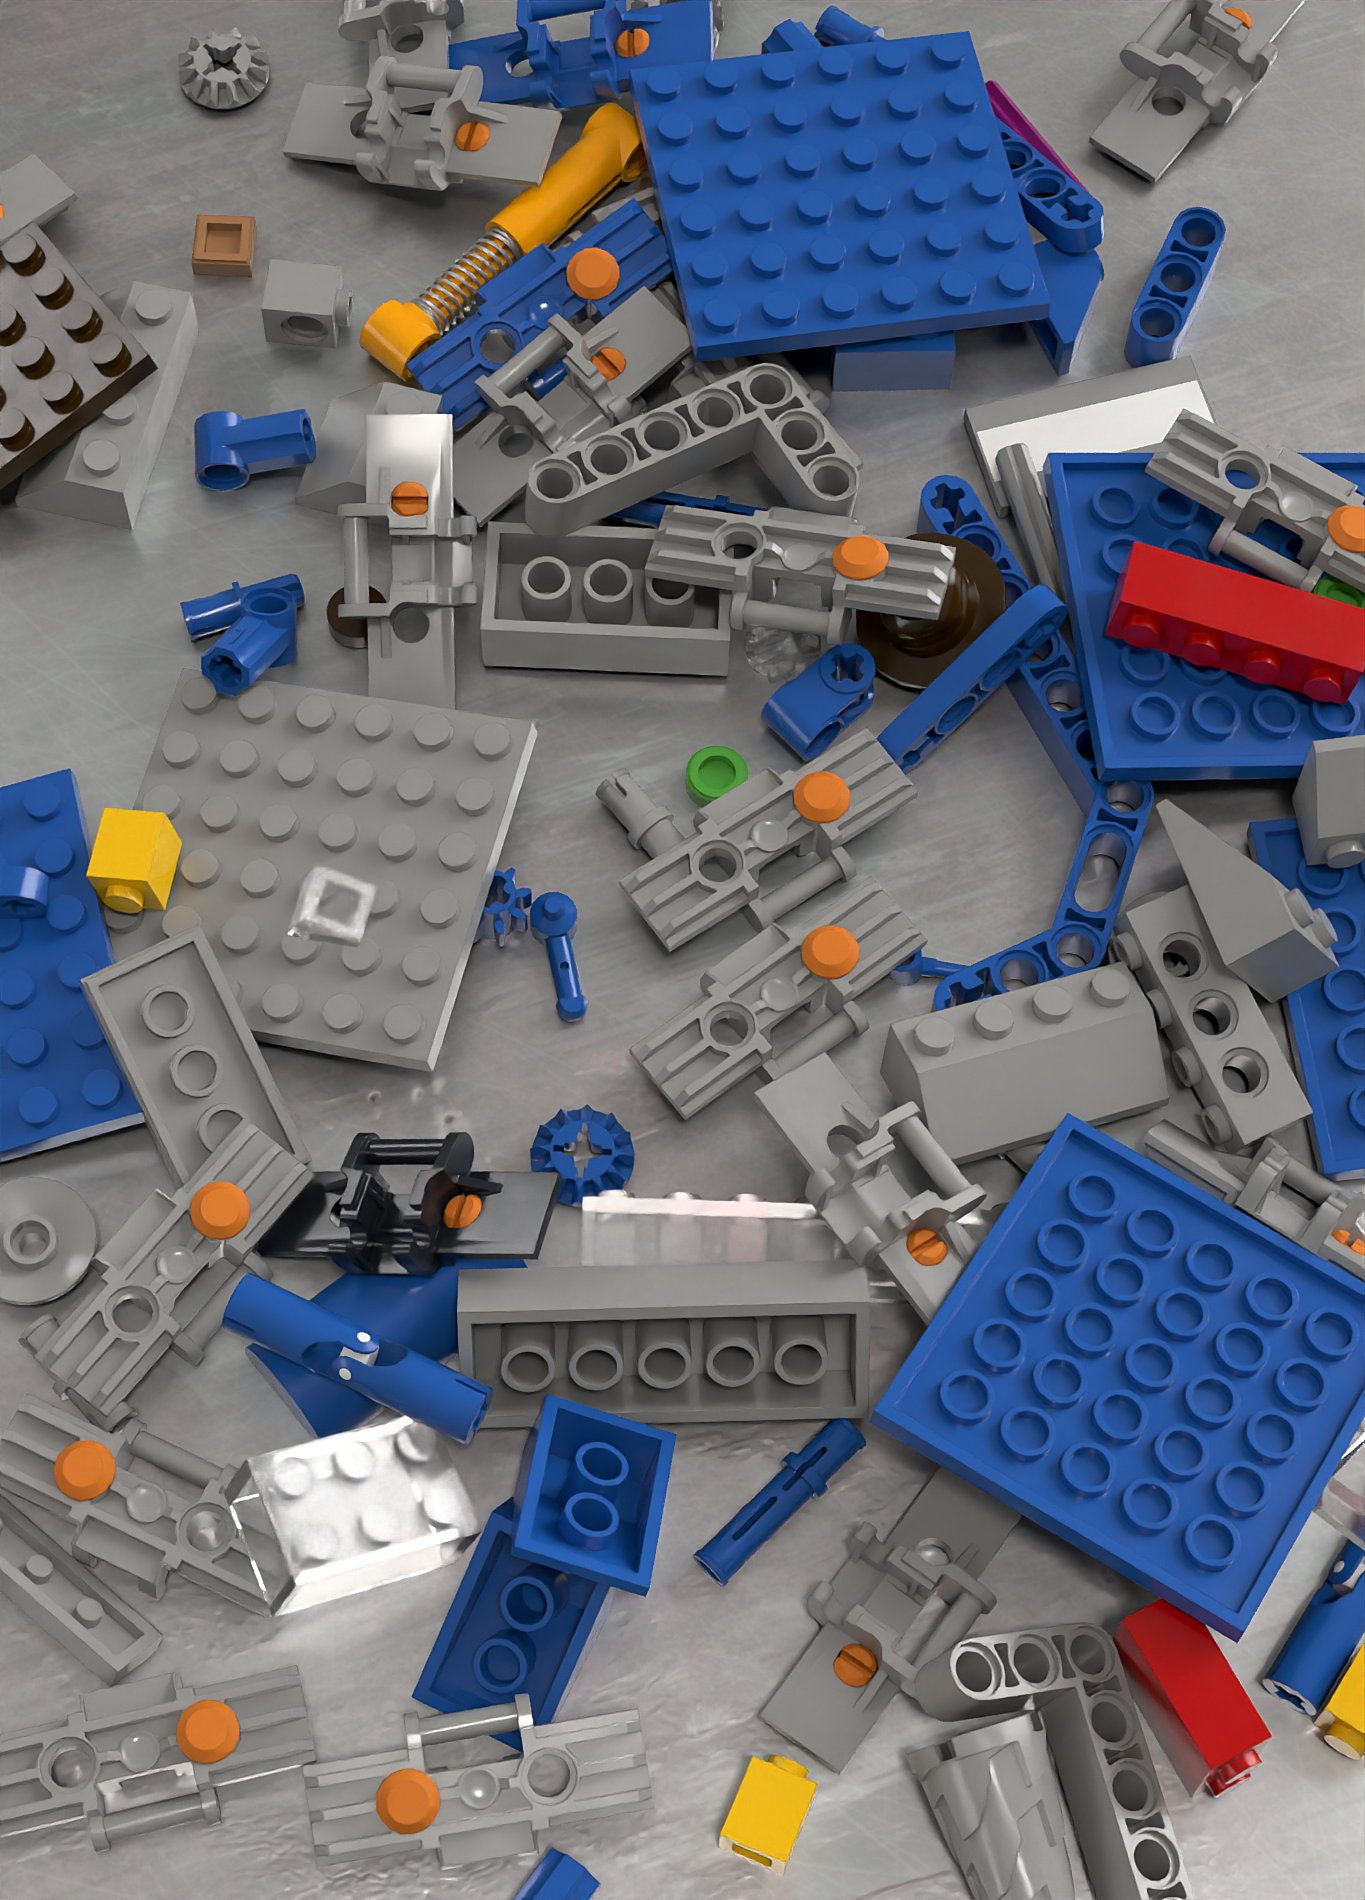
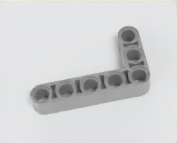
M762 363L751 366L540 459L533 464L528 472L524 517L527 525L534 532L544 537L567 535L752 451L792 509L852 517L859 487V473L793 376L785 368L776 364ZM707 425L717 426L719 428L709 427ZM655 448L664 449L666 451H658L655 450ZM600 472H611L614 475H606ZM822 493H830L834 496H826ZM548 495H553V496H558V497H561V498H559V499H552V498H548V497H546V496H548Z
M1081 1622L969 1638L957 1643L922 1666L917 1672L915 1680L916 1697L928 1715L939 1721L955 1722L1037 1708L1041 1710L1097 1900H1196L1118 1650L1112 1637L1103 1628L1093 1623Z

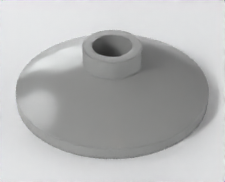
M26 1177L0 1185V1300L12 1304L34 1305L45 1303L64 1295L85 1276L91 1266L90 1261L96 1253L97 1229L91 1210L76 1191L61 1182L49 1178ZM40 1240L46 1244L44 1251L39 1256L30 1258L22 1254L24 1246L30 1241Z

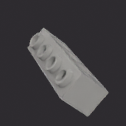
M1190 883L1126 912L1113 927L1116 935L1112 940L1115 953L1120 962H1125L1130 972L1134 970L1145 991L1144 995L1153 1008L1156 1028H1164L1175 1049L1171 1057L1179 1078L1187 1087L1194 1086L1205 1107L1201 1111V1117L1211 1139L1217 1145L1223 1143L1228 1153L1237 1154L1264 1141L1268 1136L1273 1137L1298 1125L1311 1115L1313 1111L1246 982L1225 966ZM1175 952L1183 956L1190 968L1189 977L1182 978L1172 975L1164 966L1163 953ZM1194 1009H1205L1216 1017L1219 1023L1218 1035H1207L1195 1026L1192 1017ZM1224 1066H1234L1245 1073L1249 1082L1248 1093L1234 1092L1225 1084L1222 1075Z

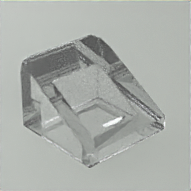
M317 864L303 882L288 934L300 939L358 947L377 887Z

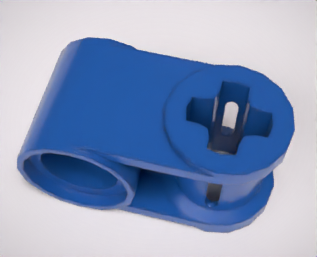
M843 643L842 645H835L828 649L822 657L798 677L782 685L770 697L762 709V720L803 760L809 761L817 757L833 743L840 733L859 717L866 714L871 708L875 696L873 680L876 667L874 658L867 649L858 644Z

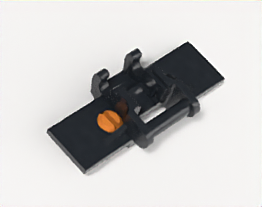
M450 1132L445 1139H380L376 1133H358L351 1143L341 1166V1171L313 1172L316 1174L315 1178L259 1242L257 1251L261 1256L331 1257L339 1267L351 1275L432 1276L442 1266H455L457 1259L538 1260L563 1178L559 1172L470 1171L474 1159V1144L467 1132ZM381 1165H433L430 1170H420L416 1176L411 1194H393L388 1192L390 1185L379 1173ZM340 1220H341L343 1223H345L347 1226H346V1227H339Z

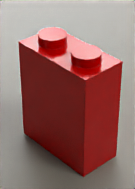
M1162 1598L1122 1619L1112 1639L1118 1650L1132 1698L1190 1797L1193 1798L1210 1788L1214 1797L1218 1798L1251 1778L1249 1772L1262 1764L1258 1755L1272 1735L1207 1626Z

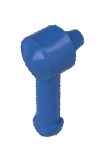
M548 892L540 895L533 902L530 909V928L533 937L540 944L547 947L558 998L556 1009L559 1016L568 1022H576L582 1019L588 1011V1000L582 993L571 942L577 931V909L574 902L567 895L559 892Z

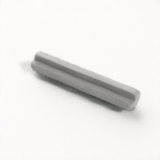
M1024 443L1006 446L998 451L995 462L1037 585H1047L1067 606L1052 517L1029 448Z

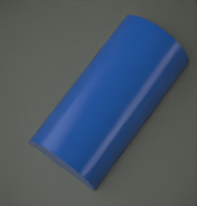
M457 1259L455 1266H442L432 1276L351 1275L349 1272H346L309 1301L389 1341L397 1342L445 1365L459 1354L457 1325L459 1270L528 1267L523 1259ZM251 1343L245 1348L247 1357L326 1455L388 1408L350 1387L313 1372L255 1343ZM333 1343L341 1354V1351L344 1346L338 1343Z

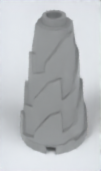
M1041 1710L951 1738L944 1743L933 1744L907 1753L913 1775L916 1774L923 1785L949 1849L958 1866L963 1869L975 1900H1075L1071 1864L1064 1840V1835L1066 1834L1064 1819L1046 1746V1732L1048 1730Z

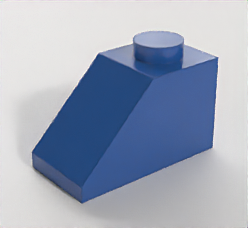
M1047 239L1034 244V248L1051 301L1049 315L1047 319L1027 321L1059 377L1069 373L1094 312L1100 282L1104 280V269L1101 259L1094 249L1075 253L1063 251Z

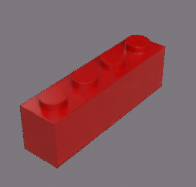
M1138 541L1133 542L1118 576L1105 635L1125 640L1128 644L1135 647L1152 648L1179 656L1196 665L1212 666L1243 675L1256 683H1270L1304 693L1317 701H1331L1341 705L1346 704L1365 668L1364 608Z

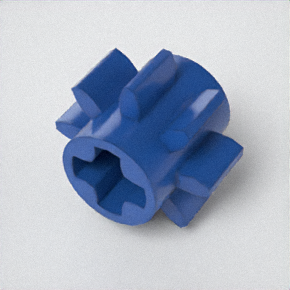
M511 867L505 873L495 870L484 905L486 908L483 909L473 943L483 937L489 940H496L497 944L502 947L505 944V937L514 929L523 932L527 931V915L522 910L532 906V892L530 888H515L516 872L514 868Z

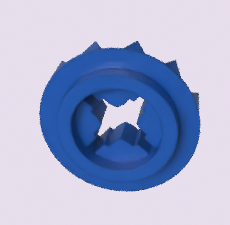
M588 1104L578 1110L565 1111L560 1108L554 1118L545 1125L539 1126L537 1136L532 1148H530L532 1172H559L563 1182L556 1201L574 1207H591L612 1199L626 1186L634 1168L635 1155L630 1132L623 1128L613 1113L604 1114L595 1111ZM582 1134L587 1135V1140L590 1141L591 1151L601 1153L600 1158H590L587 1168H584L583 1178H579L574 1157L563 1154L565 1151L575 1150Z

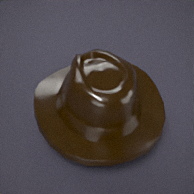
M935 532L913 534L904 539L956 547V557L938 620L856 609L857 635L861 646L867 649L874 658L876 669L900 685L926 689L1006 611V587L996 562L983 549L968 540Z

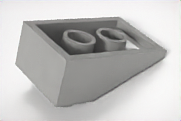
M1168 799L1156 804L1159 815L1227 968L1271 1003L1339 968V964L1330 945L1338 942V938L1332 924L1321 908L1312 911L1308 901L1298 888L1289 891L1270 873Z

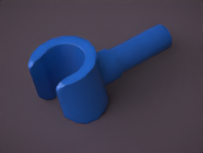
M920 949L910 957L913 959L910 964L897 966L889 972V976L898 985L911 986L917 983L923 976L946 978L968 966L923 957Z

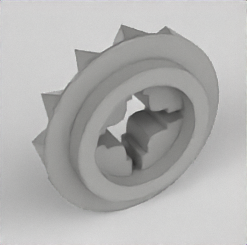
M211 27L206 38L200 40L191 37L188 50L185 53L179 54L178 75L183 90L192 100L206 107L230 109L242 106L256 98L265 88L269 79L270 67L267 52L261 49L256 36L243 37L236 27L229 34H218ZM212 59L214 61L219 60L222 63L229 62L232 59L234 72L232 70L228 71L225 68H219L214 72Z

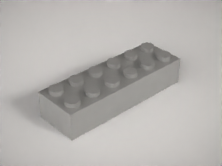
M854 1259L459 1270L457 1299L460 1373L494 1390L490 1406L479 1428L533 1427L547 1394L642 1424L869 1418L870 1295L865 1266L859 1267Z

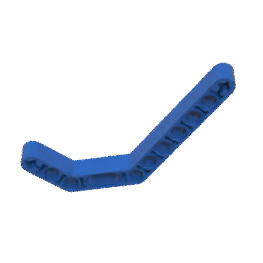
M952 475L937 476L928 481L921 492L917 534L935 532L952 535L968 540L983 549L996 562L1003 576L1006 587V606L1010 607L1020 596L1033 587L974 490L965 480ZM1058 629L1033 653L1040 656L1044 661L1030 662L1026 660L1004 682L1087 819L1064 893L1051 929L947 976L940 981L935 990L931 1013L1010 992L1002 984V982L1008 979H1020L1029 986L1099 968L1102 966L1107 951L1109 939L1151 811L1154 790L1150 780L1099 781L1096 762L1088 761L1079 754L1085 751L1094 752L1078 662ZM1050 703H1066L1074 710L1068 712L1058 711ZM1115 801L1125 802L1131 805L1135 811L1128 813L1119 812L1109 803ZM1094 855H1108L1116 860L1121 870L1112 901L1102 911H1087L1078 905L1074 896L1084 864ZM1066 953L1076 954L1082 957L1087 965L1070 967L1064 964L1058 956Z

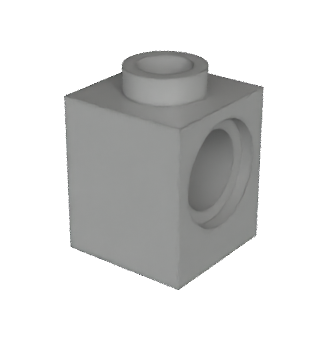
M270 259L261 306L266 342L336 349L340 326L350 325L353 308L352 291L343 290L341 266Z

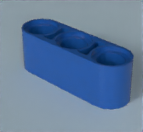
M1192 207L1180 212L1174 220L1132 312L1124 349L1126 361L1132 368L1177 358L1218 265L1226 228L1224 221L1216 212L1208 208ZM1148 334L1158 335L1159 338L1149 336Z

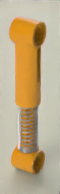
M613 101L601 106L590 117L580 139L545 170L540 187L527 186L486 223V233H484L483 238L478 239L476 245L470 246L469 251L464 252L461 258H457L454 264L449 265L447 271L441 272L440 277L435 278L433 284L427 285L426 290L419 292V296L412 298L410 302L406 301L401 304L399 301L392 299L383 303L370 315L360 334L359 344L361 348L404 382L410 383L415 381L416 379L407 369L406 364L440 340L443 332L449 330V324H456V317H463V311H470L471 305L477 304L475 300H472L478 289L541 243L549 247L621 180L627 183L635 181L649 168L637 118Z

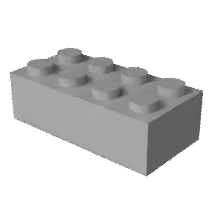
M488 521L480 626L483 665L728 676L732 590L645 576L644 568L658 529L584 526L567 535L544 537L534 532L527 523ZM734 545L724 551L727 557L733 559Z

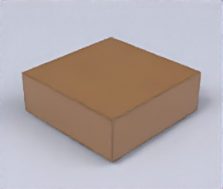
M197 214L192 254L193 274L252 277L257 232L255 217Z

